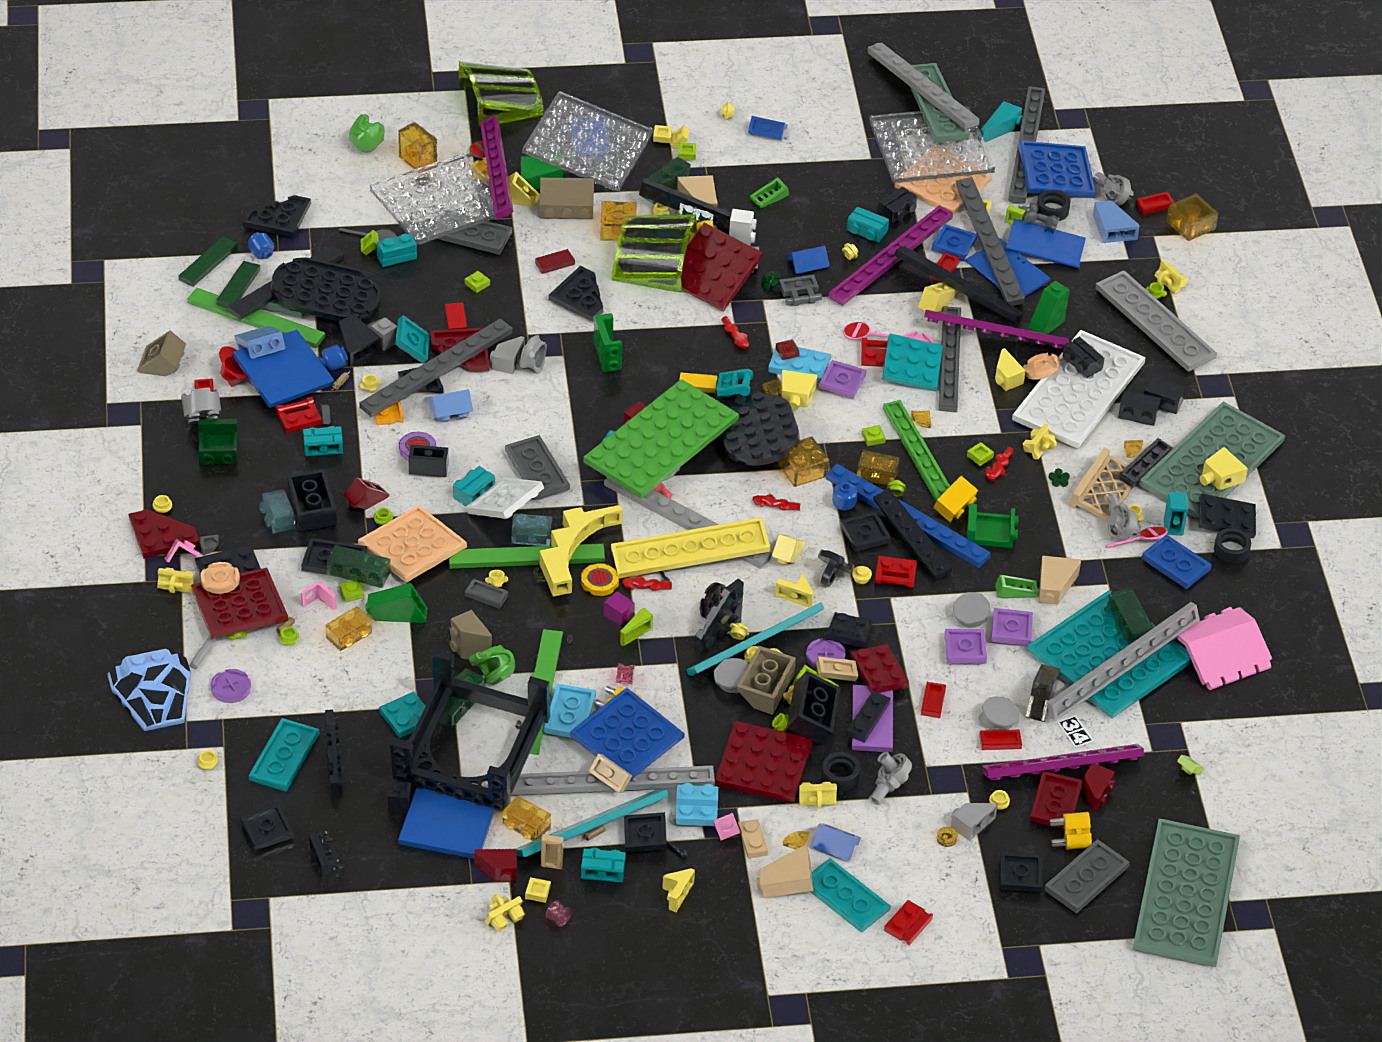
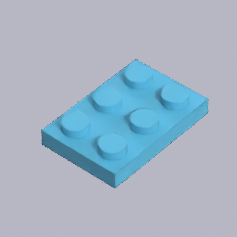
M778 343L769 364L768 372L782 375V371L787 370L817 375V383H820L828 368L831 354Z
M557 684L550 706L551 717L549 722L545 723L544 733L572 738L570 731L591 715L596 698V690Z

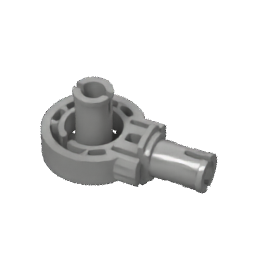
M1101 172L1095 174L1098 179L1093 177L1094 182L1104 188V190L1101 189L1100 191L1103 193L1105 201L1112 200L1117 206H1120L1126 200L1132 199L1129 195L1133 196V191L1127 178L1111 174L1107 178Z
M1116 493L1109 494L1106 500L1110 506L1108 515V532L1110 536L1124 541L1132 535H1138L1137 533L1140 532L1141 526L1137 524V514L1133 510L1128 509L1127 504L1120 503Z
M883 752L878 757V762L882 766L875 782L877 787L869 797L872 803L880 805L888 792H893L895 788H898L907 781L912 763L904 754L900 753L891 757L888 752Z

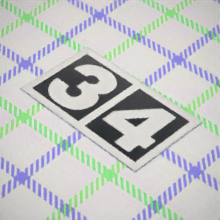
M1076 715L1056 721L1075 748L1094 742Z

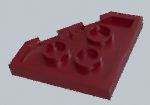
M483 328L430 330L431 347L441 354ZM488 348L460 365L471 372L490 371Z
M148 509L128 514L143 559L167 554L176 539L183 543L187 540L194 544L195 547L200 546L199 537L193 526ZM179 546L176 551L184 550V548Z

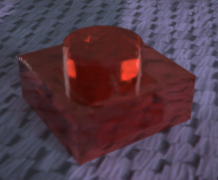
M793 339L776 343V350L782 360L799 357L800 351Z

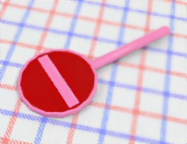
M864 322L849 323L843 330L845 337L852 340H860L868 335L885 338L889 336V334L870 332L869 325Z
M1148 527L1141 530L1139 536L1107 544L1106 548L1140 539H1159L1164 537L1168 531L1165 527Z

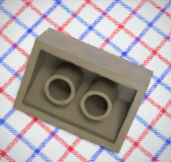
M541 178L540 218L593 219L594 178Z
M758 646L737 685V690L754 709L773 715L795 674L796 658Z

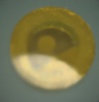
M942 827L938 830L936 839L941 846L952 847L957 842L958 834L951 827Z

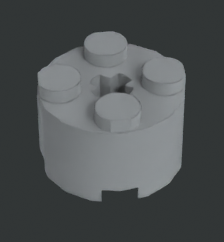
M210 388L191 390L192 394L186 396L185 393L181 395L184 418L188 420V424L199 423V419H218V416L222 413L217 389L211 392Z

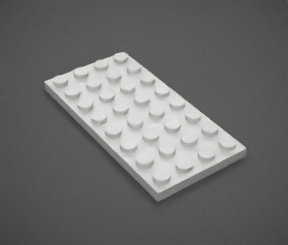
M1082 330L1078 332L1074 339L1080 336L1105 358L1102 371L1094 373V375L1087 378L1082 373H1078L1072 364L1065 362L1062 352L1058 357L1060 362L1058 370L1054 374L1042 378L1012 416L1013 421L1032 429H1041L1043 424H1049L1048 430L1050 435H1054L1055 439L1077 449L1140 370L1146 358Z

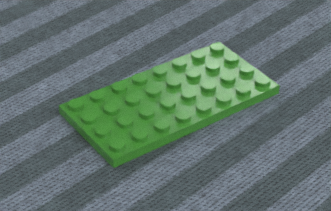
M681 379L585 455L584 463L642 499L739 419V414Z

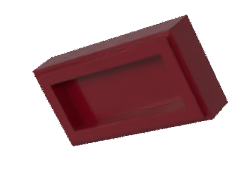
M565 249L535 258V264L541 273L544 274L575 265V259L570 251Z

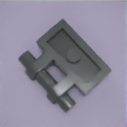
M814 275L779 280V287L783 297L791 296L785 298L786 305L793 304V306H797L800 303L808 302L811 304L822 300L821 293L814 294L819 289Z

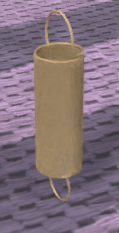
M350 371L348 373L344 372L332 384L335 389H339L349 378L348 374Z
M289 617L288 621L283 622L276 628L277 633L280 634L283 628L293 625L296 619Z
M601 825L585 833V839L589 841L605 832L606 826Z

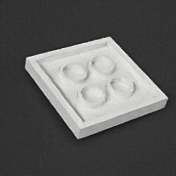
M503 477L467 505L466 510L468 514L507 519L517 509L524 507L527 501L536 497L544 489L541 481Z

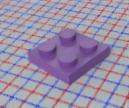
M832 360L819 383V389L854 399L866 376L867 370Z
M994 608L991 642L1028 646L1031 643L1033 612Z
M945 629L947 663L986 664L987 653L984 629Z

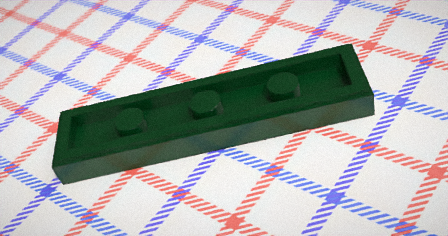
M223 236L178 275L179 280L194 287L238 248V243Z
M243 261L217 298V305L228 308V306L240 300L259 273L260 265Z

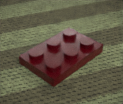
M888 645L850 652V658L856 661L857 670L870 693L872 691L881 693L909 687V680Z
M1043 771L1030 821L1051 826L1050 823L1056 822H1050V819L1063 818V814L1075 813L1083 780ZM1060 825V826H1052V827H1057V828L1064 829V828H1063V825Z

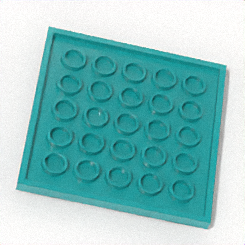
M1108 590L1027 646V651L1069 685H1073L1156 626L1112 591ZM1172 639L1092 695L1088 700L1113 719L1192 663L1188 651Z

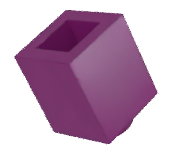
M615 592L604 602V616L621 627L635 616V603L619 592Z

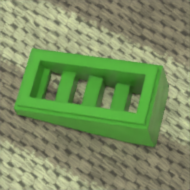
M777 177L750 195V199L761 209L787 197L789 190Z
M1000 575L995 584L998 598L1038 597L1039 595L1035 580Z

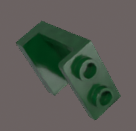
M199 419V465L237 464V419Z

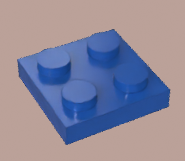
M944 224L934 240L931 250L941 254L947 253L964 261L975 244L978 234Z

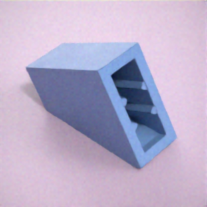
M1112 200L1094 203L1093 217L1103 243L1138 240L1139 224Z

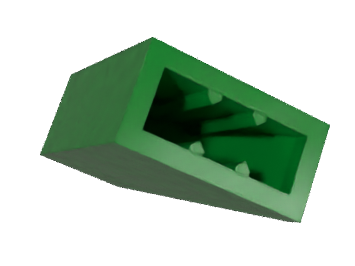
M521 156V177L535 190L540 189L541 178H563V175H567V164H563V157Z
M1054 281L1043 290L1029 324V331L1049 334L1065 321L1069 289Z
M411 583L368 594L365 608L375 621L426 622L427 606Z

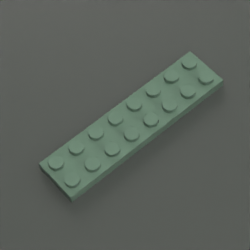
M936 63L911 65L952 97ZM910 87L936 143L969 140L970 133L968 129L962 128Z

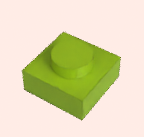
M679 143L678 159L696 160V143Z
M1009 205L1006 210L1005 222L1013 225L1014 218L1024 221L1026 210Z
M372 230L361 239V252L365 255H368L377 248V241H379L377 232Z
M477 271L465 278V285L478 293L490 285V279Z
M880 425L862 428V436L867 446L885 443L886 437Z
M980 442L967 451V456L981 466L993 458L994 452Z
M358 579L340 583V591L345 602L364 598V592Z
M1181 755L1177 761L1183 765L1181 769L1190 775L1192 773L1200 775L1204 769L1193 759L1185 755Z

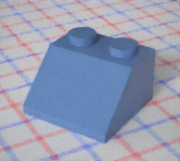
M469 389L427 397L433 418H439V421L449 420L450 415L457 414L458 418L469 416L468 412L473 411Z

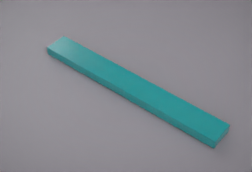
M822 602L686 670L689 676H693L824 610Z
M654 790L549 835L563 837V841L663 800L668 797L667 790ZM542 838L515 848L516 856L527 857L541 851Z

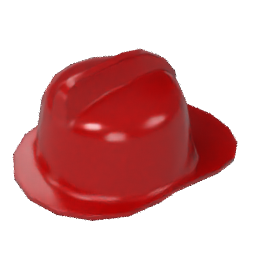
M224 346L219 351L222 363L220 374L223 379L228 381L231 387H234L248 377L232 356L233 352L237 350L233 347Z

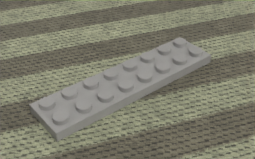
M1124 270L1096 283V289L1188 372L1216 358V351Z

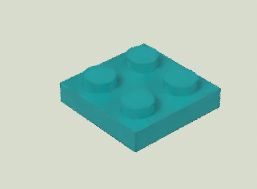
M404 315L398 319L395 344L400 349L409 353L414 359L421 363L428 360L430 334Z
M413 691L380 706L379 713L396 735L401 738L414 732L425 705Z

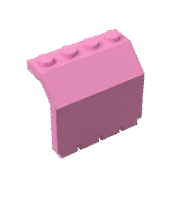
M1232 607L1226 608L1219 615L1215 613L1209 614L1204 617L1205 620L1198 621L1173 639H1178L1185 645L1202 685L1206 684L1209 690L1237 681L1239 677L1242 679L1256 674V671L1259 673L1271 668L1270 660L1272 657L1255 619L1240 607L1232 609Z

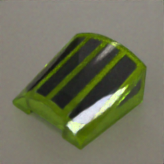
M459 61V86H473L478 102L479 127H481L480 122L495 115L499 120V124L545 115L541 94L530 70Z
M696 215L627 216L622 225L616 247L612 281L681 293V275L690 233L697 232Z

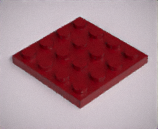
M704 222L664 279L671 285L724 312L764 255L761 251Z
M267 567L240 573L239 585L228 593L215 594L208 592L202 587L201 583L191 585L192 593L211 639L288 621V614Z
M735 721L715 779V785L794 803L813 740L797 734Z

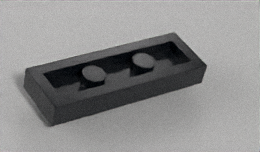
M872 691L847 729L846 736L865 743L889 706L891 698Z

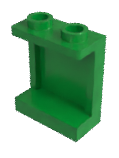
M612 313L594 316L593 343L603 372L620 370L622 368V341H613L614 318Z
M969 504L967 539L977 545L1012 548L1013 541H1017L1018 529H1014V527H1018V516L1015 515V508H1011L1010 515L980 513L977 512V504Z

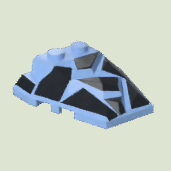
M167 649L127 656L123 659L120 666H115L108 673L112 692L121 698L123 706H127L130 709L132 717L144 731L185 722L187 694L189 693L188 685L191 679V671L186 657L179 654L171 655Z

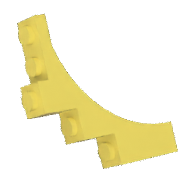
M621 505L583 512L582 507L563 511L564 528L551 531V545L553 548L540 550L539 564L553 597L572 593V578L568 568L572 554L580 543L594 532L604 527L622 524L623 509Z

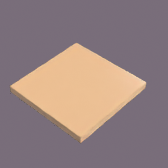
M933 148L895 182V188L899 189L903 186L909 192L914 193L917 199L935 208L940 205L951 211L954 215L964 206L956 188V180L973 177L980 192L991 181L992 176Z
M420 505L358 539L359 545L367 546L368 553L406 583L467 548L465 540Z

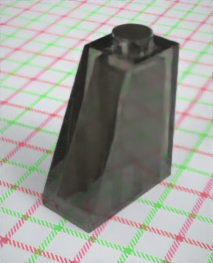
M1041 664L1032 684L1026 718L1042 722L1046 721L1049 712L1047 702L1054 697L1061 669Z

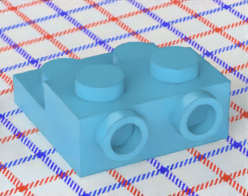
M691 783L677 785L676 825L715 826L714 820L717 819L718 787H714L711 784L693 786Z

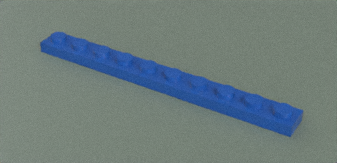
M836 464L826 473L825 479L835 485L843 482L854 485L858 492L857 498L881 511L874 502L873 497L884 490L839 464ZM899 500L934 543L977 568H980L990 558L991 552Z

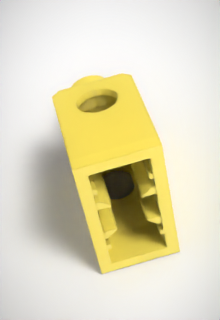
M787 370L782 371L781 397L789 402L792 411L798 410L799 407H808L816 391L817 375Z
M1223 447L1204 462L1200 482L1204 486L1211 483L1218 490L1229 488L1245 482L1248 468Z

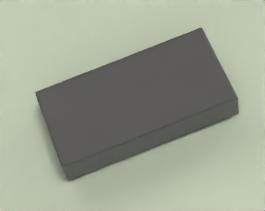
M473 579L465 590V596L500 609L508 597V591Z

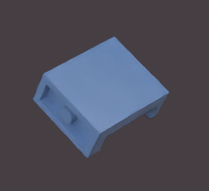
M269 325L234 335L237 349L240 350L246 347L249 357L252 359L285 349L282 331Z

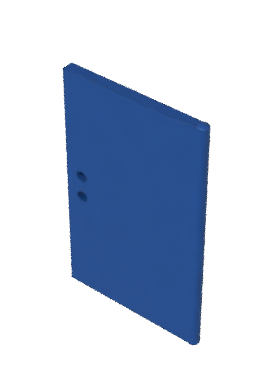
M1014 218L1005 249L1079 268L1086 238L1059 230L1052 231L1048 227L1026 223Z
M999 238L1024 297L1050 281V277L1020 253L1005 249L1007 243ZM983 249L966 258L965 261L999 288Z

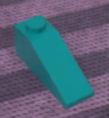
M1003 101L981 129L979 143H986L1013 131L1022 122V108Z

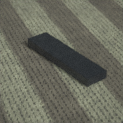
M1157 438L1119 474L1118 479L1134 488L1173 447Z

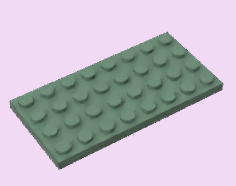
M1223 401L1140 480L1139 486L1167 501L1169 492L1186 493L1188 514L1199 520V496L1201 493L1226 498L1238 486L1235 485L1222 490H1218L1211 483L1204 486L1200 482V476L1203 472L1204 462L1225 447L1248 468L1247 478L1284 442L1285 435Z
M1159 818L1132 950L1216 967L1240 835Z

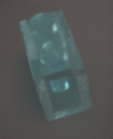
M284 489L262 494V502L259 503L262 514L265 513L267 527L270 526L272 533L295 529V515Z
M514 513L512 543L550 546L552 516Z

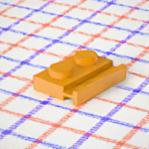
M400 401L375 415L376 425L395 424V421L403 423Z

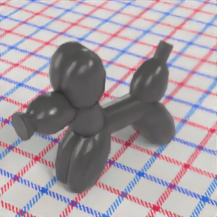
M1032 204L1030 207L1018 206V208L1026 210V217L1024 218L1026 223H1033L1038 220L1046 223L1050 230H1056L1060 220L1059 217L1039 214V208L1036 204Z

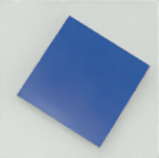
M1019 141L1018 148L1028 193L1041 194L1047 190H1057L1065 193L1067 196L1096 197L1097 193L1086 146Z
M297 329L282 334L285 343L284 350L253 359L249 357L246 347L233 352V358L269 408L332 386L334 383L332 376Z
M625 688L571 730L570 736L595 757L598 754H602L632 775L631 781L685 737V733L630 689Z
M417 787L400 833L398 844L474 859V849H483L495 810L491 807L476 805L470 801L458 800L453 796L438 794L435 791Z

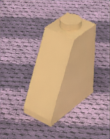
M713 176L678 177L677 191L717 207Z
M1042 556L1039 603L1059 604L1079 576L1081 559Z
M807 845L760 868V878H756L758 891L762 890L764 898L813 891L811 860Z

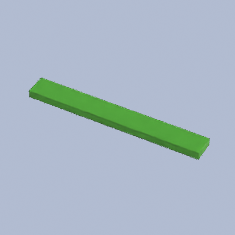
M197 287L187 298L189 304L257 328L269 325L282 331V334L297 329L308 345L313 348H317L325 338V333L259 309L239 320L227 312V307L217 305L219 295Z
M901 400L884 403L883 410L932 496L937 501L950 487L949 483Z
M579 545L572 554L569 564L605 562L604 545ZM553 547L463 549L449 557L450 569L540 565V550Z
M543 629L534 677L550 682L551 698L563 632ZM545 722L540 729L530 754L539 755Z

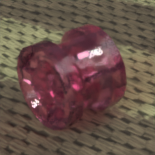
M618 663L616 683L627 682L632 685L635 665L624 666Z
M556 900L548 907L546 918L554 920L556 925L562 927L571 917L572 910L569 907H563L562 903Z

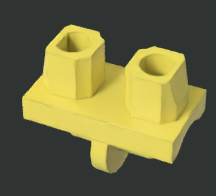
M1165 260L1160 262V267L1154 275L1158 278V283L1166 285L1175 294L1179 293L1181 287H1185L1188 281L1185 275L1178 273L1177 268L1169 265Z
M1043 424L1041 429L1034 428L1031 432L1032 440H1025L1023 443L1024 451L1032 453L1033 459H1039L1045 450H1053L1057 445L1055 436L1049 434V424Z
M159 568L157 588L167 589L170 593H175V591L192 593L191 585L194 584V573L192 571L186 570L183 572L176 571L173 568Z
M823 782L822 784L802 783L799 787L800 806L817 805V808H822V805H835L837 785L831 784V782Z
M498 894L493 895L491 898L492 903L488 905L491 912L487 914L488 918L484 922L487 926L492 924L499 932L508 926L509 923L505 919V916L508 914L513 922L521 920L525 915L520 906L523 902L521 897L518 896L509 901L507 896L501 898Z

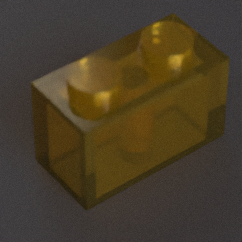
M863 450L858 463L857 475L867 481L887 485L896 479L900 458Z
M357 606L325 625L326 638L339 651L351 647L354 643L372 633V620Z
M516 796L503 810V825L510 830L520 833L526 839L534 841L541 838L551 828V814Z

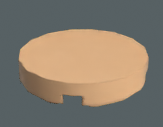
M1043 353L1030 358L1027 361L1028 364L1023 366L1025 376L1035 380L1054 374L1060 367V362L1055 354L1048 356V353Z
M217 562L208 565L207 569L202 570L200 580L202 587L206 591L223 594L234 590L239 585L240 574L236 567H232V564Z

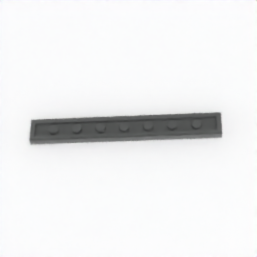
M943 306V313L961 317V307ZM942 321L941 345H943L940 363L938 411L957 412L961 325L956 324V327L945 325L946 321Z

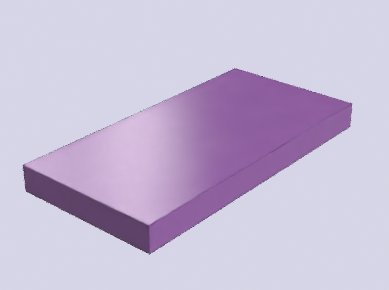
M853 685L852 722L871 694L867 686ZM893 690L880 693L891 698L890 704L865 743L852 738V750L892 752Z

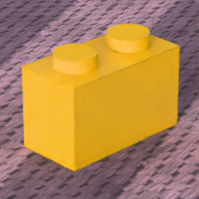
M960 476L937 499L933 508L949 522L954 518L959 519L965 512L964 508L969 506V504H974L977 500L975 496L978 490Z

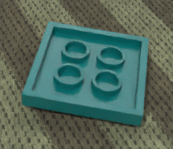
M890 333L882 380L936 392L943 345Z

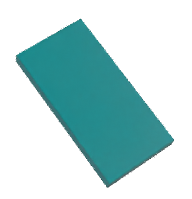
M282 718L251 770L249 780L287 792L316 741L319 729Z
M831 858L812 872L813 891L809 892L861 933L890 911L891 905Z

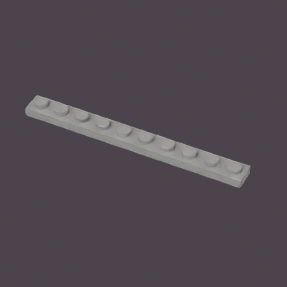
M876 43L868 47V53L962 128L967 129L979 125V118L886 45Z
M608 477L604 480V486L686 530L719 525L655 490H651L641 499ZM764 552L739 558L761 569L771 559L772 553Z
M1190 602L1048 701L1047 706L1050 718L1057 721L1200 621L1197 605Z
M713 766L646 768L629 781L625 790L677 788V785L691 783L693 786H703L704 784L714 786ZM588 771L520 774L512 795L616 790Z

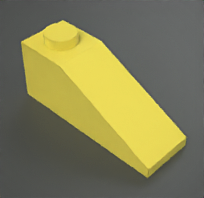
M943 282L925 287L918 307L923 309L924 313L926 310L941 312L943 306H947L960 292Z

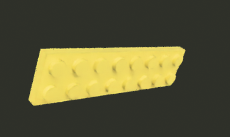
M759 517L611 544V550L619 578L770 552V544L763 518Z

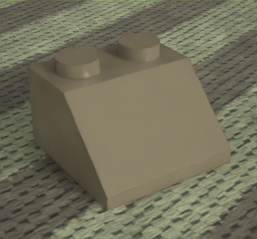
M171 330L146 346L137 371L158 376H167L171 372L175 373L179 369L180 360L185 354L186 343Z
M472 610L451 618V627L449 629L451 634L450 647L461 658L469 659L476 652H483L492 648L491 633Z

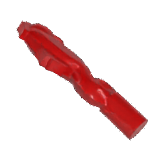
M724 316L721 321L725 325V331L732 333V338L735 340L734 344L741 349H748L750 344L747 340L748 335L740 333L738 327L733 325L727 316Z
M1008 447L1004 453L996 455L997 461L994 462L992 470L990 467H986L985 475L988 480L995 481L999 476L1005 475L1006 471L1003 466L1009 464V457L1014 453L1011 447Z
M771 494L766 496L756 495L752 499L754 504L760 507L764 505L769 507L779 506V509L784 511L788 509L800 511L801 503L789 502L786 499L776 500Z
M640 575L635 578H625L622 580L624 587L634 590L635 587L639 589L650 587L652 591L672 589V582H659L657 579L646 581Z

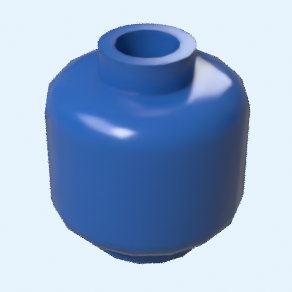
M254 233L248 240V249L257 259H268L273 254L274 242L265 233Z
M337 344L322 350L323 357L320 358L324 367H327L331 372L345 367L348 360L343 346L340 347Z
M846 482L837 484L833 489V505L843 511L852 509L857 502L858 492L856 487Z

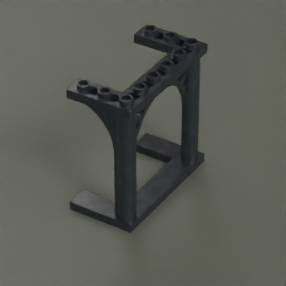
M434 649L432 653L434 689L408 742L397 738H392L390 742L393 779L401 782H410L411 785H415L420 789H429L438 794L453 796L458 800H466L476 805L491 807L496 811L509 812L512 792L543 723H548L551 717L550 682L530 676L527 682L528 699L456 679L454 654ZM450 696L526 717L507 759L500 767L489 766L487 774L482 776L463 777L447 772L436 763L431 754L430 742ZM422 754L427 755V758H422ZM422 764L432 765L429 770L418 768ZM484 781H488V788L482 786Z

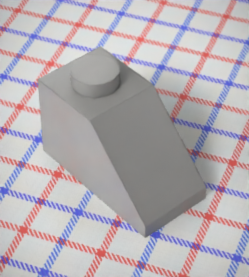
M386 317L367 325L380 337V348L383 351L395 345L397 326Z
M520 336L498 344L495 351H492L490 355L492 370L513 374L520 361L522 349L525 347V337Z
M965 803L962 807L956 808L951 815V828L970 841L996 818L997 804Z

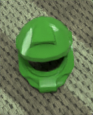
M361 114L350 129L349 140L360 151L371 152L384 141V125L380 122L370 123L369 116Z
M502 645L489 648L483 652H476L469 657V662L473 666L481 668L485 677L482 680L484 683L495 685L509 678L515 670L513 654Z

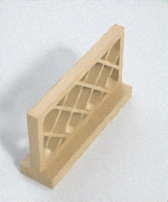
M1104 447L1073 492L1068 505L1074 509L1078 505L1109 522L1108 514L1101 509L1108 507L1110 509L1106 500L1107 496L1109 497V494L1116 493L1120 503H1123L1132 488L1121 480H1114L1113 475L1120 474L1128 465L1110 456V450ZM1108 463L1115 465L1117 469L1110 470ZM1108 475L1110 481H1102L1100 476ZM1124 484L1126 490H1119L1117 485ZM1105 486H1112L1114 491L1107 492ZM1092 487H1100L1102 492L1094 493ZM1104 497L1106 503H1099L1097 498ZM1092 498L1094 504H1088L1084 499Z

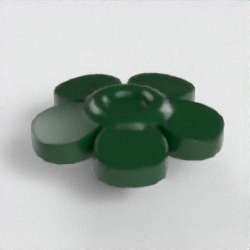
M769 271L766 273L767 277H763L761 280L764 288L769 290L771 285L773 287L778 285L777 279L780 278V274Z
M1057 468L1054 473H1049L1048 478L1052 480L1054 487H1059V485L1066 487L1069 484L1067 481L1070 478L1069 473L1065 472L1062 474V469Z

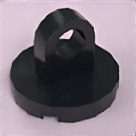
M822 549L818 554V558L827 564L821 578V584L830 587L839 570L852 573L855 568L851 561L847 564L843 556L832 551Z
M714 582L706 588L704 592L706 596L701 599L699 607L700 615L704 619H706L713 606H718L723 598L721 593L726 588L724 584Z

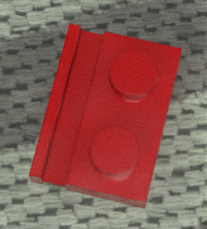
M907 900L886 923L884 931L900 941L904 940L907 942V945H910L931 922L933 914H928L925 912V909Z

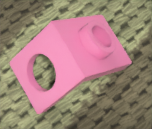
M176 539L165 560L170 562L179 546L197 557H200L201 553L195 550V545L185 540L183 543Z
M320 581L301 592V605L303 607L319 598L332 610L337 609L336 595ZM313 591L312 596L306 599L308 593Z
M733 813L714 820L721 840L740 833Z

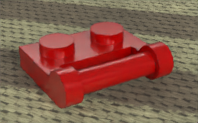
M862 338L861 366L884 367L886 349L867 347L887 348L888 341Z
M308 397L304 401L276 406L277 415L286 434L322 425V418L312 397ZM307 407H308V409H306V410H302V411H298V412H294V413H290V414H285V413H287V412H291V411H295V410H299V409H303V408H307Z
M878 556L875 584L889 583L913 588L917 561Z

